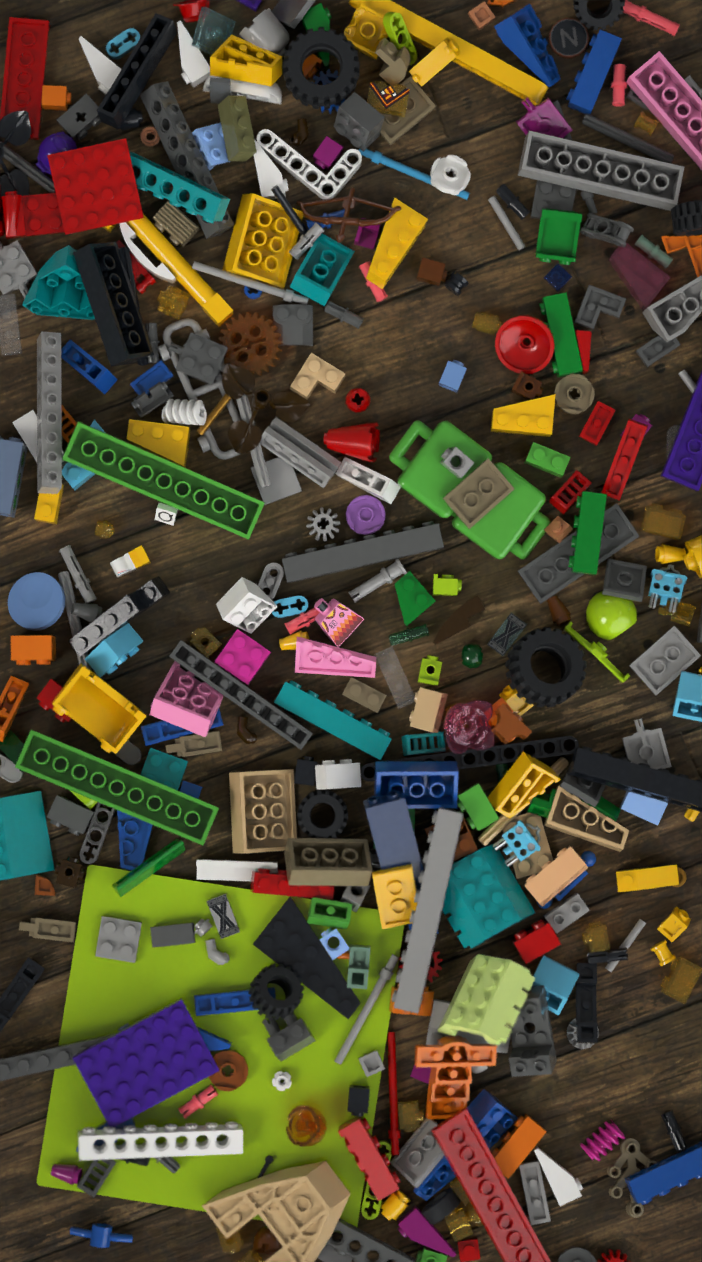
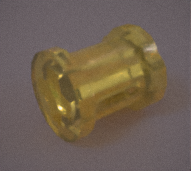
M642 111L633 127L641 128L648 132V135L651 137L659 120H653Z

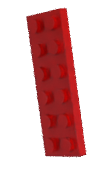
M9 17L0 120L12 112L27 111L31 124V136L29 139L39 140L42 87L45 80L50 22L49 20Z

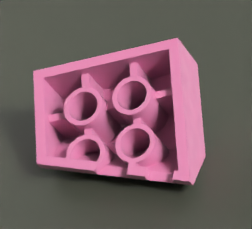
M174 661L154 697L150 715L206 737L224 695L206 682L198 681L194 678L195 674L190 671L186 672L180 668L178 662Z

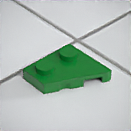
M410 571L394 584L406 627L436 602Z

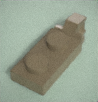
M220 731L210 732L206 737L198 734L175 739L176 744L165 745L166 753L177 752L178 757L222 751Z
M36 917L31 918V922L21 921L19 930L29 931V936L33 938L74 942L76 922Z

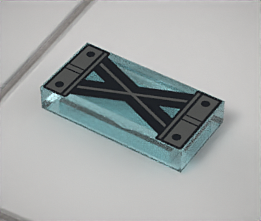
M510 613L487 645L503 657L527 624L513 613Z

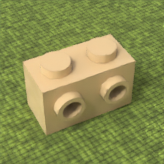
M420 687L414 698L416 702L415 708L411 711L409 717L410 726L438 733L448 694Z

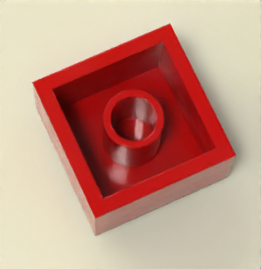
M542 919L531 925L532 928L525 931L523 929L514 934L515 938L512 939V942L525 964L561 945L547 920L544 922Z

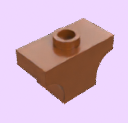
M504 704L495 710L497 723L491 731L504 744L508 743L513 737H519L524 740L532 733L522 722V717L516 712L512 713Z

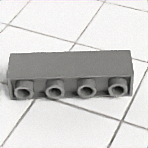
M277 417L262 434L260 441L262 446L322 488L328 484L341 465V462L335 457L328 454Z

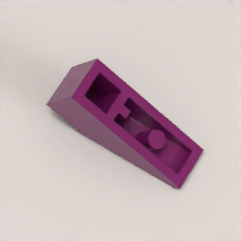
M416 1205L398 1220V1225L400 1226L398 1231L403 1237L406 1238L408 1236L412 1241L451 1257L457 1255L455 1249L434 1225L428 1222Z

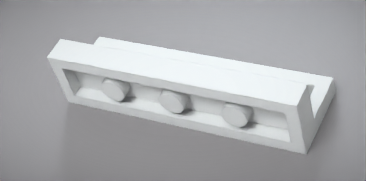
M196 860L197 880L251 881L252 871L258 872V868L270 869V873H278V862Z

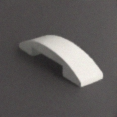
M126 222L119 223L124 241L137 261L152 275L174 284L176 277L163 263L156 268L132 242L136 238V233Z

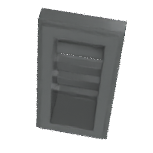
M100 1159L109 1165L108 1168L97 1163L98 1160H93L77 1188L94 1198L116 1164L114 1160ZM94 1167L103 1171L104 1175L102 1176L94 1171ZM92 1174L100 1179L99 1183L89 1178V1175ZM85 1181L95 1186V1189L92 1190L84 1184Z

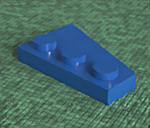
M117 810L121 868L133 870L144 862L153 825Z

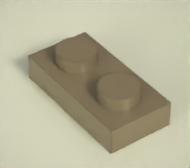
M353 677L350 678L342 694L378 713L387 696Z

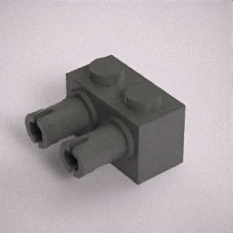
M294 1011L284 1018L288 1026L282 1030L277 1022L273 1020L272 1016L269 1019L270 1023L267 1019L262 1021L270 1035L267 1041L275 1056L281 1062L316 1041L307 1024L302 1018L298 1020Z

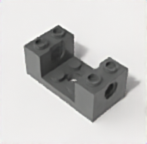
M532 986L530 991L522 989L528 993L522 1009L514 1007L520 1013L514 1026H509L512 1029L511 1039L513 1045L509 1056L512 1077L552 1074L557 1062L545 986ZM531 1022L535 1025L536 1029L528 1030L525 1024Z

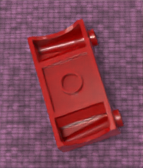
M17 191L5 192V196L1 197L7 239L65 233L56 193L22 196L17 195Z

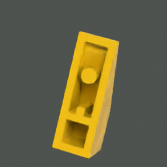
M677 864L616 871L618 892L679 885Z

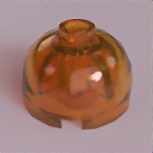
M301 1105L294 1108L288 1115L289 1127H286V1132L293 1144L301 1147L314 1146L324 1138L327 1131V1122L319 1109Z

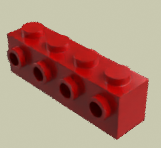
M258 868V872L252 871L250 891L260 894L333 900L334 886L288 885L286 870L270 873V869Z

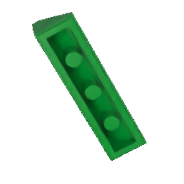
M175 839L115 882L112 886L117 894L122 897L185 851L183 841Z

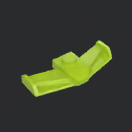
M570 621L563 631L570 634L572 638L592 653L620 683L625 682L630 675L627 673L624 676L606 658L608 656L606 653L607 648L599 641L597 643L594 641L589 643L571 628L573 623Z

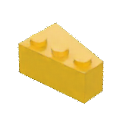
M231 34L210 56V75L272 86L282 75V56Z
M129 419L128 442L186 467L190 437L189 427Z

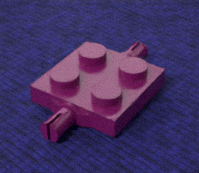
M528 97L521 101L528 111L525 116L517 121V124L525 135L529 131L564 138L572 131L571 126L549 97L535 106Z

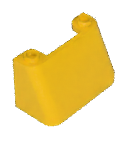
M82 663L79 664L52 702V705H54L52 709L60 716L66 714L99 739L102 743L100 747L108 753L113 751L116 754L146 717L141 709Z

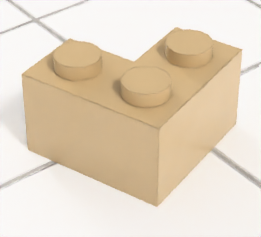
M311 353L292 382L290 390L308 400L317 384H320L335 394L345 378V373Z

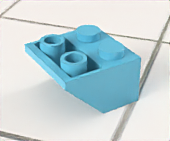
M681 671L673 706V716L702 722L701 674Z
M543 955L533 974L535 980L532 986H545L548 1009L559 1015L580 973Z

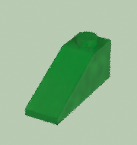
M320 3L311 7L301 19V22L306 32L311 28L313 31H318V27H324L325 31H329V19L332 17L328 8H323ZM317 52L319 59L323 61L324 70L327 71L329 69V53Z

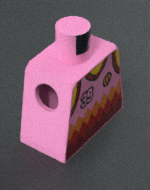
M321 598L314 605V608L320 612L315 617V621L329 640L337 647L364 620L356 612L334 598L329 603Z

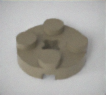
M570 374L563 377L557 383L554 390L557 407L568 414L585 412L593 403L595 396L591 383L585 376L580 374ZM573 389H577V393L580 394V397H576L575 400L571 399L572 397L569 395V392H572Z

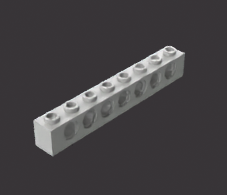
M41 332L37 338V493L58 494L62 488L61 333Z

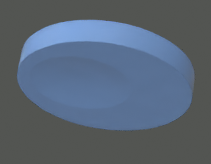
M34 572L21 577L13 585L8 596V610L12 619L23 628L33 631L43 630L53 625L60 618L65 607V593L61 584L52 576L41 572Z

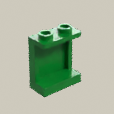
M542 207L535 253L539 261L551 262V259L559 260V264L571 265V262H576L582 212Z

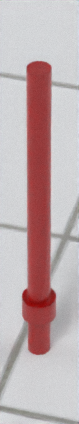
M388 1032L390 1130H388L389 1139H391V1155H399L401 1130H398L395 1032Z

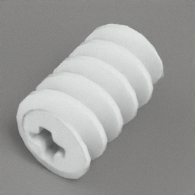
M168 399L162 409V420L165 424L204 425L206 423L207 412L201 400L188 401L183 399L181 401L180 399Z

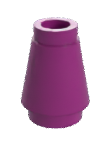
M54 1164L51 1176L71 1185L79 1184L83 1169L79 1168L78 1165Z

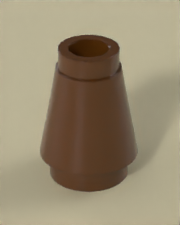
M557 595L547 600L553 623H556L557 627L572 620L570 617L571 613Z

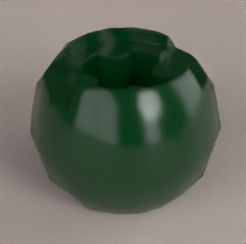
M475 643L465 645L462 649V664L468 668L481 666L483 659L482 648Z

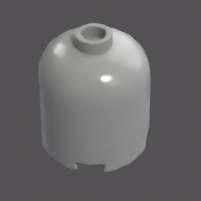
M265 9L252 20L254 23L248 28L244 27L239 35L244 40L262 49L283 56L286 51L285 47L290 41L289 33L271 9Z

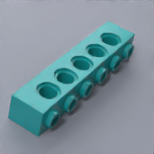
M129 151L138 189L143 191L149 190L153 192V196L159 199L166 198L170 200L169 203L176 207L182 206L186 208V212L192 215L199 214L203 216L202 219L206 222L213 224L214 221L223 220L230 198ZM138 168L140 169V175H139V176L137 175V169H138ZM154 176H156V183H155V184H154V182H153ZM171 184L173 185V190H172V192L170 191V185H171ZM187 192H189L190 195L189 200H187L186 198ZM204 199H205V201H206V207H205V208L203 207V201H204Z

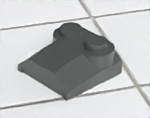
M282 304L273 306V347H313L312 305Z

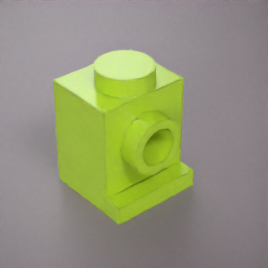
M438 574L433 575V595L457 596V593L461 592L462 580L454 579V575H442V578H438Z
M427 655L426 659L422 658L418 677L419 683L438 686L442 662L438 661L439 657ZM432 666L434 673L429 674L427 667Z

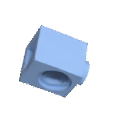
M329 928L321 933L322 938L319 940L332 960L350 949L337 928L334 930ZM331 937L339 939V946L335 949L328 946V940Z

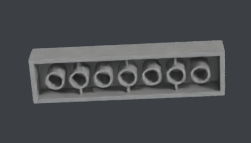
M529 131L525 137L517 176L671 211L678 203L684 166Z

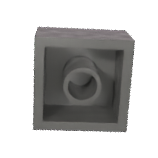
M354 92L339 106L334 128L340 135L348 138L354 147L360 148L364 152L379 137L385 117Z

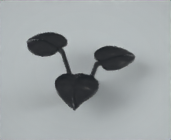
M15 111L0 120V137L5 138L0 143V164L6 175L0 177L1 197L5 196V192L17 191V195L22 196L29 194V180L26 174L19 169L9 173L2 160L5 156L3 146L8 141L14 146H20L29 140L31 124L27 111Z

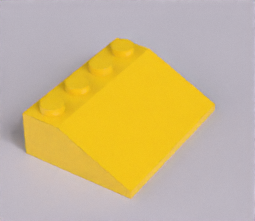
M254 193L242 195L222 270L284 289L293 257L289 250L296 245L299 231L280 203ZM294 209L302 221L304 216L302 211Z

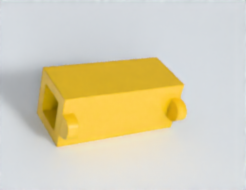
M447 37L409 71L413 80L422 87L460 54L458 44L453 39L450 40Z

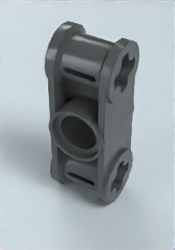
M587 213V220L583 228L579 229L581 234L592 239L615 244L619 247H626L627 244L625 242L629 234L634 231L632 226L621 221H614L593 213Z

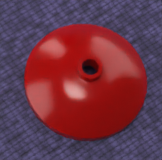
M529 315L512 317L502 324L496 334L495 350L498 358L504 366L516 373L521 371L525 374L536 373L547 366L554 354L555 342L553 334L549 327L536 317ZM524 339H530L531 343H526Z

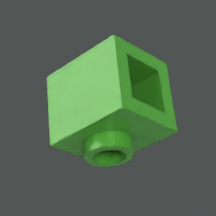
M423 1246L422 1251L418 1250L416 1262H446L448 1255Z

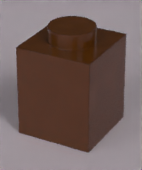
M422 257L417 280L440 286L441 281L445 282L448 270H445L444 263Z

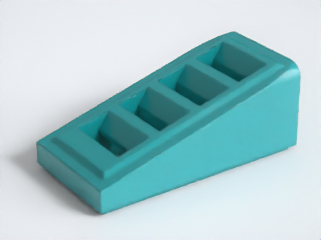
M444 731L404 735L401 737L404 756L446 751ZM436 736L438 748L434 746V737ZM427 737L429 738V747H430V749H427V745H426V738H427ZM418 738L421 741V750L418 749ZM410 739H412L413 751H411Z

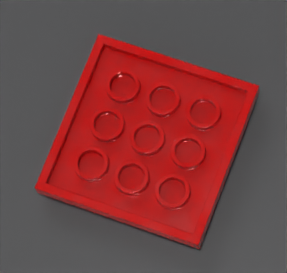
M126 138L47 155L65 235L144 218Z

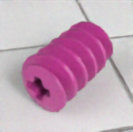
M612 1120V1124L604 1122L606 1129L598 1127L599 1135L594 1132L592 1133L594 1140L586 1138L587 1146L580 1143L582 1149L592 1160L601 1161L599 1154L601 1153L606 1156L605 1148L613 1150L612 1142L619 1145L618 1137L623 1140L626 1139L623 1132Z

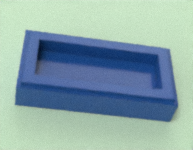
M160 360L130 383V385L138 395L145 392L149 396L151 393L148 389L158 382L162 383L165 381L166 383L174 375L164 362Z

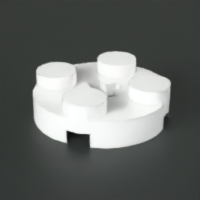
M447 155V157L436 159L430 171V182L444 193L458 195L460 191L467 187L471 173L467 168V163L462 158L455 155ZM451 171L454 177H448L446 173Z

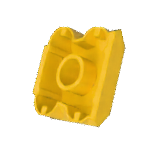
M359 3L349 26L344 31L346 40L351 41L356 50L373 59H377L378 55L375 53L377 46L384 37L386 39L388 37L383 25L384 15Z

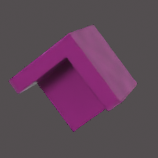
M381 224L359 226L354 244L373 250Z

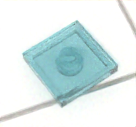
M202 7L192 46L212 55L233 34L236 21L207 7Z

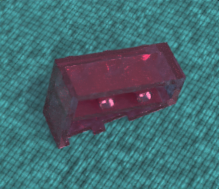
M629 244L625 248L618 247L609 259V262L621 280L624 281L643 312L671 278Z

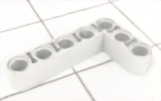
M263 129L257 135L258 144L269 157L323 200L335 198L361 166V153L356 149H349L330 172L325 175L272 131ZM268 136L271 138V142L263 144L260 141L261 138ZM278 149L287 151L283 157L277 156L276 152ZM350 156H356L358 162L351 164L347 159ZM299 161L302 163V167L294 169L291 167L292 163ZM343 171L346 176L343 179H338L335 177V173ZM315 174L318 178L316 181L310 182L307 180V176ZM330 186L333 192L331 194H324L322 189Z

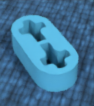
M129 28L110 40L106 45L108 56L112 59H119L132 51L141 38L139 32L136 29ZM128 35H136L135 42H132L130 40L127 43H124L128 40ZM122 44V46L118 48L119 53H117V54H116L115 52H112V53H111V51H112V48H111V47H112L113 45H114L115 47H118V46H120V45Z
M303 596L274 601L276 605L281 603V606H288L289 609L283 610L281 615L277 611H273L272 614L277 618L298 615L302 612L305 613L308 609V601ZM298 599L301 602H305L302 610H298L297 607L291 608L290 605L296 604Z

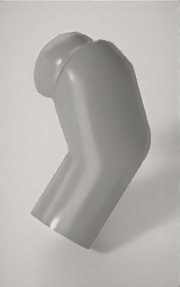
M215 939L205 940L209 959L218 965H224V963L229 962V955L217 950Z

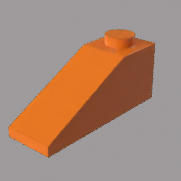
M10 676L0 696V742L4 741L29 686V683Z

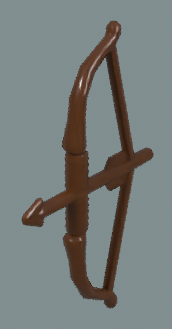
M351 188L349 196L306 203L296 202L300 206L304 217L325 225H341L339 234L336 235L338 243L342 242L346 237L344 235L346 225H359L360 227L379 225L387 222L395 212L401 210L400 206L392 208L354 197L355 188ZM343 201L342 207L345 209L343 217H318L307 213L305 207ZM356 201L390 211L385 217L369 220L348 217L350 209L355 207Z

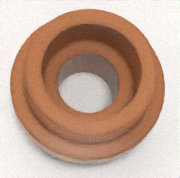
M146 127L140 134L142 143L148 147H153L160 141L155 127ZM149 134L154 135V138L152 140L147 139V136Z

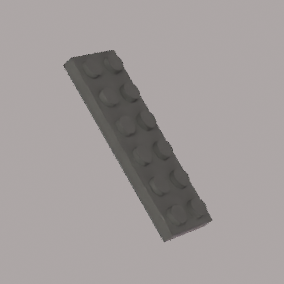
M617 503L604 513L598 564L639 537V534ZM576 531L517 571L539 604L584 575L572 573L571 568L568 567L569 556H573L574 548L571 547L572 535L576 536Z

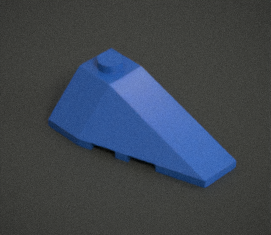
M530 3L494 26L497 35L502 39L503 43L548 87H551L561 79L553 57L547 52V39L542 38L539 29L542 27L540 20Z

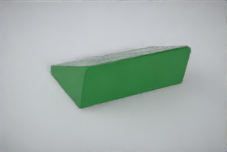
M600 797L595 807L592 806L615 822L621 811L620 808L603 797Z

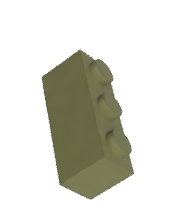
M228 95L218 105L228 161L246 162L257 152L246 96Z

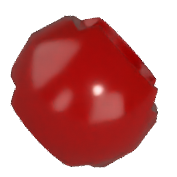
M353 388L347 393L345 403L351 411L361 413L369 407L371 398L365 389ZM356 395L364 399L360 405L352 401Z

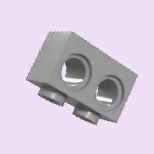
M575 893L543 916L557 934L590 910L579 894Z

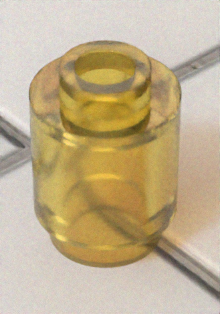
M482 311L481 313L476 312L472 328L494 336L503 321L499 320L500 316Z

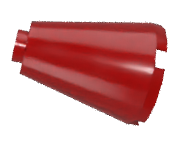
M372 422L329 429L328 433L324 434V445H327V449L375 463L377 457H374V453L379 452L380 430L376 429L379 424Z

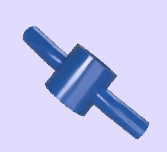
M93 1223L92 1230L71 1227L70 1229L71 1235L91 1238L90 1245L99 1248H109L110 1241L132 1243L133 1235L112 1233V1226L103 1223Z

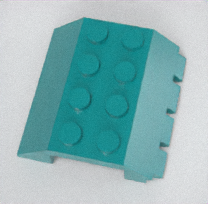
M493 844L479 849L452 865L442 911L445 915L451 913L452 916L447 919L455 933L459 930L462 932L457 937L464 949L468 946L471 949L475 948L490 937L536 913L511 869L506 866L507 863L505 864V859L499 849L495 850Z

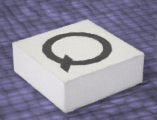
M159 502L155 520L174 526L178 509Z

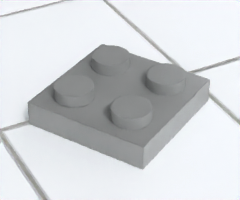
M102 916L95 956L135 963L142 922Z

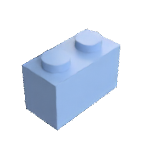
M627 791L619 808L658 825L668 803Z

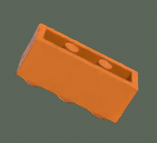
M525 1114L524 1117L521 1115L515 1121L514 1125L516 1127L511 1133L508 1131L501 1139L503 1142L499 1148L495 1147L491 1151L502 1174L507 1179L511 1177L547 1132L544 1127L528 1114Z

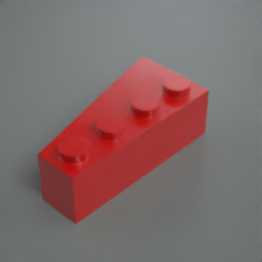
M356 1116L339 1126L338 1133L341 1138H345L344 1141L349 1152L354 1154L356 1164L361 1172H364L366 1181L379 1201L399 1190L398 1183L401 1180L396 1171L391 1172L388 1166L391 1162L385 1153L381 1154L379 1150L381 1145L377 1137H372L368 1131L371 1127L367 1119Z

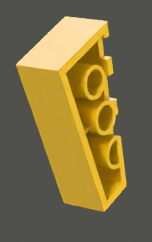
M395 197L391 207L400 206L401 210L395 212L385 223L366 277L367 280L382 290L428 221L426 217Z

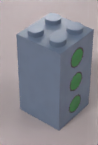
M0 436V515L15 518L28 447L21 439L9 437V440H4Z

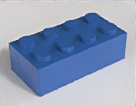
M456 761L375 762L374 796L387 795L390 791L403 790L408 809L457 808Z

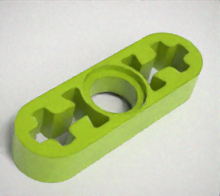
M397 12L386 13L383 18V25L390 42L398 50L405 46L410 54V65L414 64L417 59V51L402 15ZM401 33L403 39L402 42L399 44L398 36Z

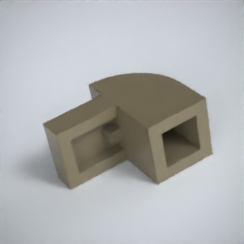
M384 37L379 42L375 51L385 62L379 75L394 88L404 79L411 58L405 46L398 50L393 43Z

